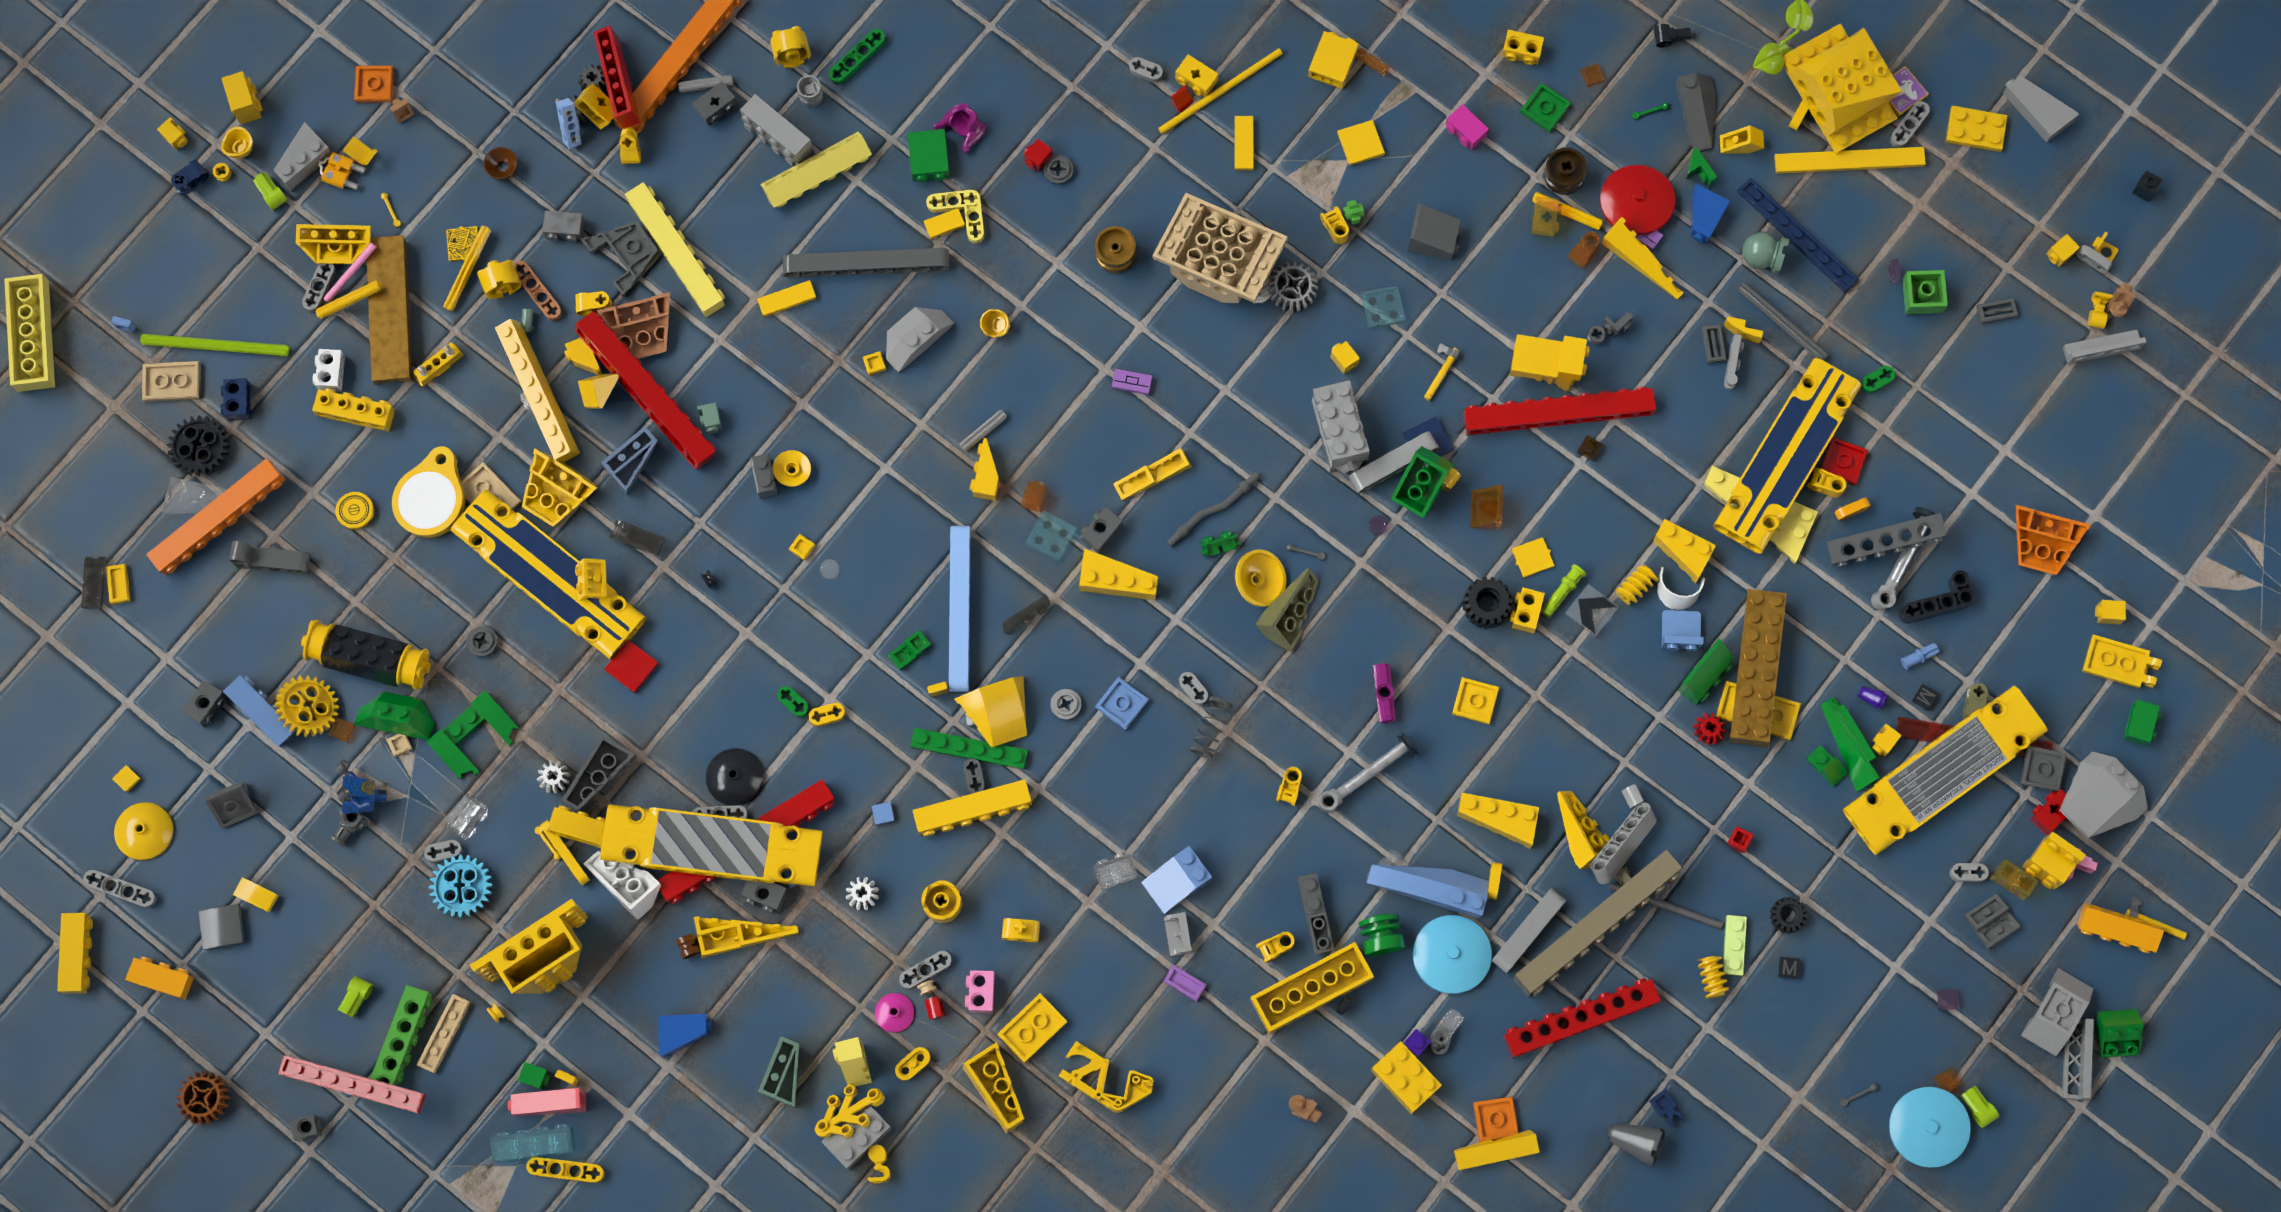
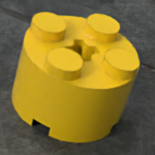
M794 26L791 29L776 30L772 33L773 37L770 40L776 65L782 64L784 68H793L804 64V60L807 57L809 60L811 52L806 33L801 30V27Z
M494 260L487 264L488 267L477 272L483 291L488 299L504 297L503 293L509 292L510 295L521 288L520 279L513 260L500 263Z
M936 881L926 887L922 894L921 902L923 909L931 920L937 923H947L953 921L959 915L962 908V899L958 889L952 883ZM942 898H944L946 904L943 903L942 906H940L937 901H941Z

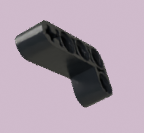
M1963 570L1954 572L1948 580L1950 592L1905 604L1899 612L1900 620L1903 623L1910 624L1967 609L1975 600V593L1969 575ZM1955 577L1962 579L1963 584H1957ZM1961 595L1966 596L1969 602H1963ZM1942 600H1947L1950 603V607H1945ZM1924 605H1929L1932 608V612H1927L1924 609ZM1908 610L1909 613L1914 612V614L1911 616L1906 611Z

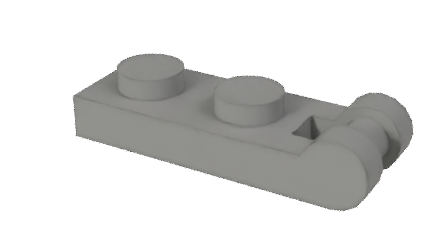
M1734 334L1730 345L1724 379V388L1727 390H1732L1738 381L1735 371H1739L1741 360L1738 359V354L1742 353L1744 342H1741L1742 335Z

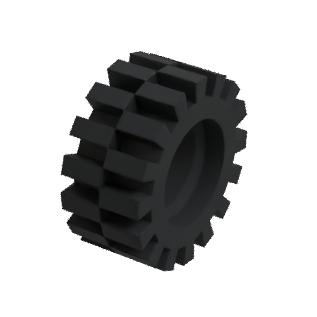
M1791 896L1789 898L1783 897L1770 910L1771 924L1776 926V930H1781V933L1787 932V934L1796 932L1806 922L1807 909L1803 907V902L1800 903L1798 898L1793 899ZM1784 908L1794 910L1796 918L1793 922H1786L1782 919L1781 912Z

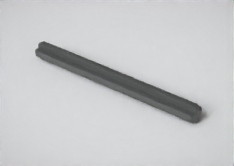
M1746 282L1740 285L1738 291L1813 356L1823 361L1827 358L1828 353L1751 286Z

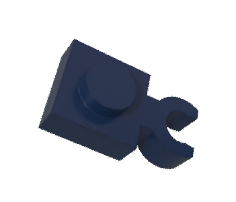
M1666 1089L1648 1101L1660 1117L1664 1114L1667 1116V1122L1670 1126L1675 1125L1672 1121V1116H1677L1679 1120L1683 1119L1680 1112L1674 1111L1673 1108L1677 1104Z

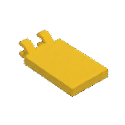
M2092 635L2082 672L2135 688H2140L2141 684L2154 688L2157 678L2146 675L2148 667L2158 670L2161 667L2162 660L2150 657L2149 650Z

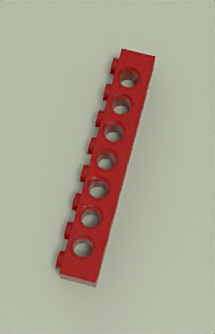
M1640 979L1635 981V985L1628 988V985L1621 986L1616 989V993L1610 994L1605 992L1598 995L1599 999L1591 1001L1590 998L1580 1002L1581 1006L1573 1008L1571 1005L1561 1009L1562 1013L1555 1015L1553 1012L1543 1016L1544 1020L1539 1022L1534 1019L1526 1022L1523 1028L1518 1029L1515 1026L1506 1030L1507 1034L1503 1037L1511 1058L1513 1059L1659 1004L1661 1000L1653 980ZM1638 992L1641 995V1000H1633L1631 993ZM1613 999H1620L1623 1003L1622 1008H1616L1613 1005ZM1595 1006H1602L1605 1011L1604 1014L1598 1015L1595 1012ZM1578 1012L1584 1013L1586 1021H1578L1576 1014ZM1558 1020H1566L1568 1027L1566 1029L1560 1028ZM1541 1026L1548 1027L1549 1035H1542L1539 1028ZM1528 1033L1531 1036V1042H1523L1521 1034Z

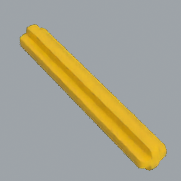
M1536 192L1533 196V203L1599 230L1602 226V219Z
M375 280L317 308L316 315L321 319L381 291V284Z

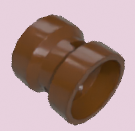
M688 934L676 940L677 946L682 950L680 953L682 959H688L700 953L699 947L695 945L696 938L694 934Z

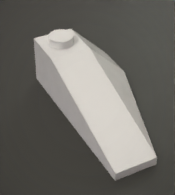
M597 851L584 863L585 867L637 920L653 907L661 884L649 872L625 863L600 860V851Z

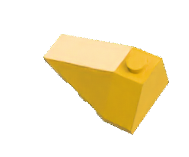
M1559 791L1557 796L1574 862L1579 869H1591V863L1610 838L1607 834L1602 835L1597 828L1599 824L1595 820L1592 821L1586 815V808L1572 791Z

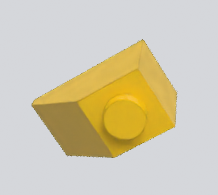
M1747 126L1720 135V151L1722 154H1747L1764 149L1763 131L1753 126Z
M581 338L565 344L567 350L564 353L568 362L572 361L575 367L591 373L602 374L594 353Z

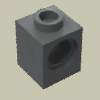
M312 1114L290 1120L295 1141L299 1142L322 1136L323 1124L318 1116ZM310 1122L312 1128L309 1132L305 1133L304 1125Z

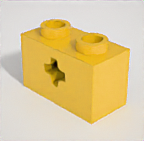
M1189 54L1175 71L1177 82L1182 86L1187 85L1198 96L1206 97L1218 82L1219 74Z
M593 83L584 89L574 102V106L600 129L608 125L614 118L610 98Z

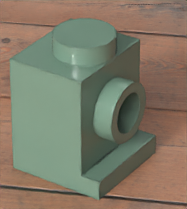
M716 402L697 406L701 415V426H705L707 434H713L722 429Z

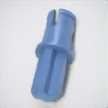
M1932 643L1920 650L1916 649L1914 653L1901 658V663L1907 670L1920 662L1924 663L1926 659L1938 654L1939 648L1935 643Z

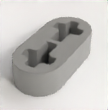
M1140 57L1131 59L1129 63V70L1134 76L1152 83H1157L1162 79L1163 71L1158 64ZM1139 63L1141 68L1135 70L1134 65L1136 66ZM1157 70V74L1154 77L1151 76V72Z
M2082 245L2076 254L2081 261L2100 273L2106 274L2112 266L2109 259L2089 246Z
M1183 673L1179 678L1181 689L1195 705H1204L1208 700L1207 690L1193 673ZM1185 677L1187 679L1192 678V688L1189 686V684H1183ZM1194 690H1196L1199 694L1204 693L1203 700L1195 699L1196 693L1194 692Z
M448 840L429 845L425 849L424 855L430 862L438 863L444 861V859L451 860V856L458 858L462 854L463 848L458 841ZM453 844L455 847H458L454 854L451 851L445 852V850L451 849ZM432 849H435L437 852L442 851V853L436 854V858L429 855L432 853Z
M1958 863L1951 867L1949 874L1955 882H1982L1988 877L1989 871L1984 864ZM1960 868V871L1967 872V874H1962L1958 877V874H1955L1954 871ZM1979 868L1980 872L1984 874L1978 878V874H1971V872Z

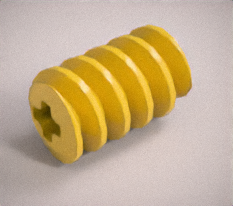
M1646 565L1638 566L1637 571H1633L1631 576L1627 577L1626 582H1622L1621 587H1617L1616 593L1627 605H1631L1630 601L1637 603L1638 601L1635 596L1642 598L1643 595L1640 591L1642 590L1647 593L1646 585L1653 587L1651 580L1657 582L1658 578Z
M1710 956L1696 960L1702 962L1698 965V968L1704 969L1700 972V976L1706 977L1702 980V984L1708 985L1704 988V991L1710 992L1706 995V999L1726 995L1724 992L1729 990V987H1723V984L1728 981L1721 979L1726 973L1719 971L1724 965L1717 964V961L1722 959L1721 956Z

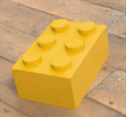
M1401 1041L1371 1069V1072L1411 1115L1442 1086Z

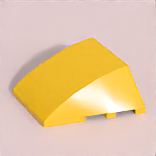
M534 448V458L529 470L530 477L526 485L522 508L554 527L598 487L589 478L567 464L557 461L553 456Z
M1024 676L999 681L954 699L965 710L967 717L971 718L976 724L978 731L991 748L1027 736Z

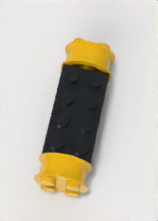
M318 619L310 621L307 635H304L301 641V646L304 647L303 657L307 661L315 659L324 668L395 687L407 684L411 685L415 690L421 689L424 684L425 673L428 674L431 669V663L429 662L430 652L426 648L418 650L413 648V645L338 624H322Z

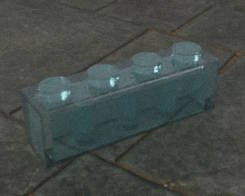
M567 1124L555 1125V1129L547 1130V1127L535 1128L534 1132H528L527 1129L515 1131L516 1134L508 1135V1132L496 1133V1137H490L492 1161L495 1163L575 1153L573 1129L567 1127Z

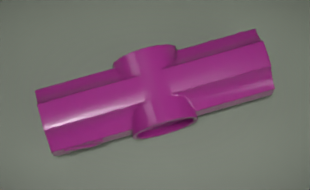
M1390 664L1373 665L1379 723L1396 722ZM1381 690H1387L1390 695L1388 697H1382L1379 694V692Z

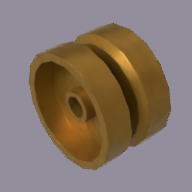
M1112 226L1105 228L1099 233L1095 241V257L1098 265L1108 273L1115 274L1125 272L1131 268L1135 262L1136 243L1130 231L1123 227Z

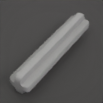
M731 75L683 81L678 83L680 93L712 89L721 81L728 87L733 85V78Z
M999 410L960 443L961 449L967 452L1007 418L1004 411Z

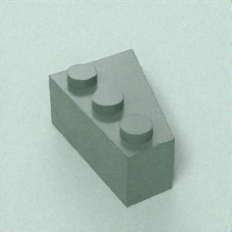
M782 1036L779 1038L757 1091L758 1094L790 1107H795L799 1043Z

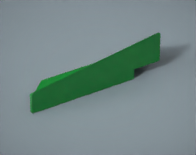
M1835 697L1821 704L1822 710L1855 790L1860 791L1880 778L1870 764L1876 756L1847 708L1843 704L1839 705Z

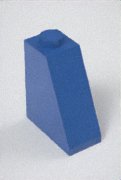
M1696 184L1692 192L1690 236L1699 243L1707 244L1730 201Z
M707 1014L658 1016L659 1056L666 1058L709 1036V1031L712 1030V1020L708 1019Z

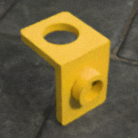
M352 137L343 149V152L361 166L367 165L378 151L376 149L371 150L356 137Z
M2105 231L2101 238L2099 236L2096 238L2092 246L2100 254L2101 249H2110L2111 256L2106 258L2112 262L2118 252V248L2104 241L2108 234Z

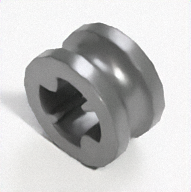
M1600 326L1592 327L1587 335L1589 342L1594 345L1601 344L1605 338L1604 329ZM1594 332H1597V334H1601L1599 336V339H1596L1595 336L1592 337Z

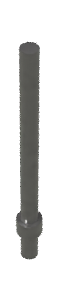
M1611 882L1609 890L1616 892L1622 886ZM1652 896L1649 897L1651 900L1648 901V904L1720 930L1723 926L1721 921Z

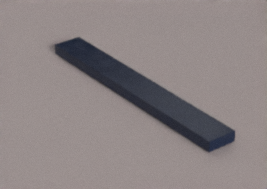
M1751 177L1737 190L1740 196L1785 238H1788L1790 243L1844 293L1859 280Z

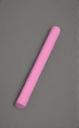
M371 242L324 296L323 299L329 303L377 248L374 243Z

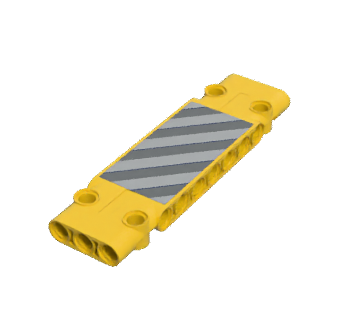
M609 804L600 860L627 863L629 865L636 864L650 869L764 883L781 882L783 884L815 887L823 831L797 828L796 826H783V824L662 808L643 809L638 806L626 807ZM636 812L642 813V817L638 821L632 820V816ZM794 831L798 833L797 838L794 840L787 838L789 832ZM629 851H635L636 856L633 859L629 860L626 858ZM785 870L792 871V875L788 879L782 878V872Z

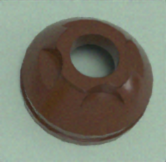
M496 147L490 150L483 162L486 173L491 178L500 181L512 177L518 167L516 155L506 147ZM501 163L508 165L507 170L504 172L497 170L498 165Z

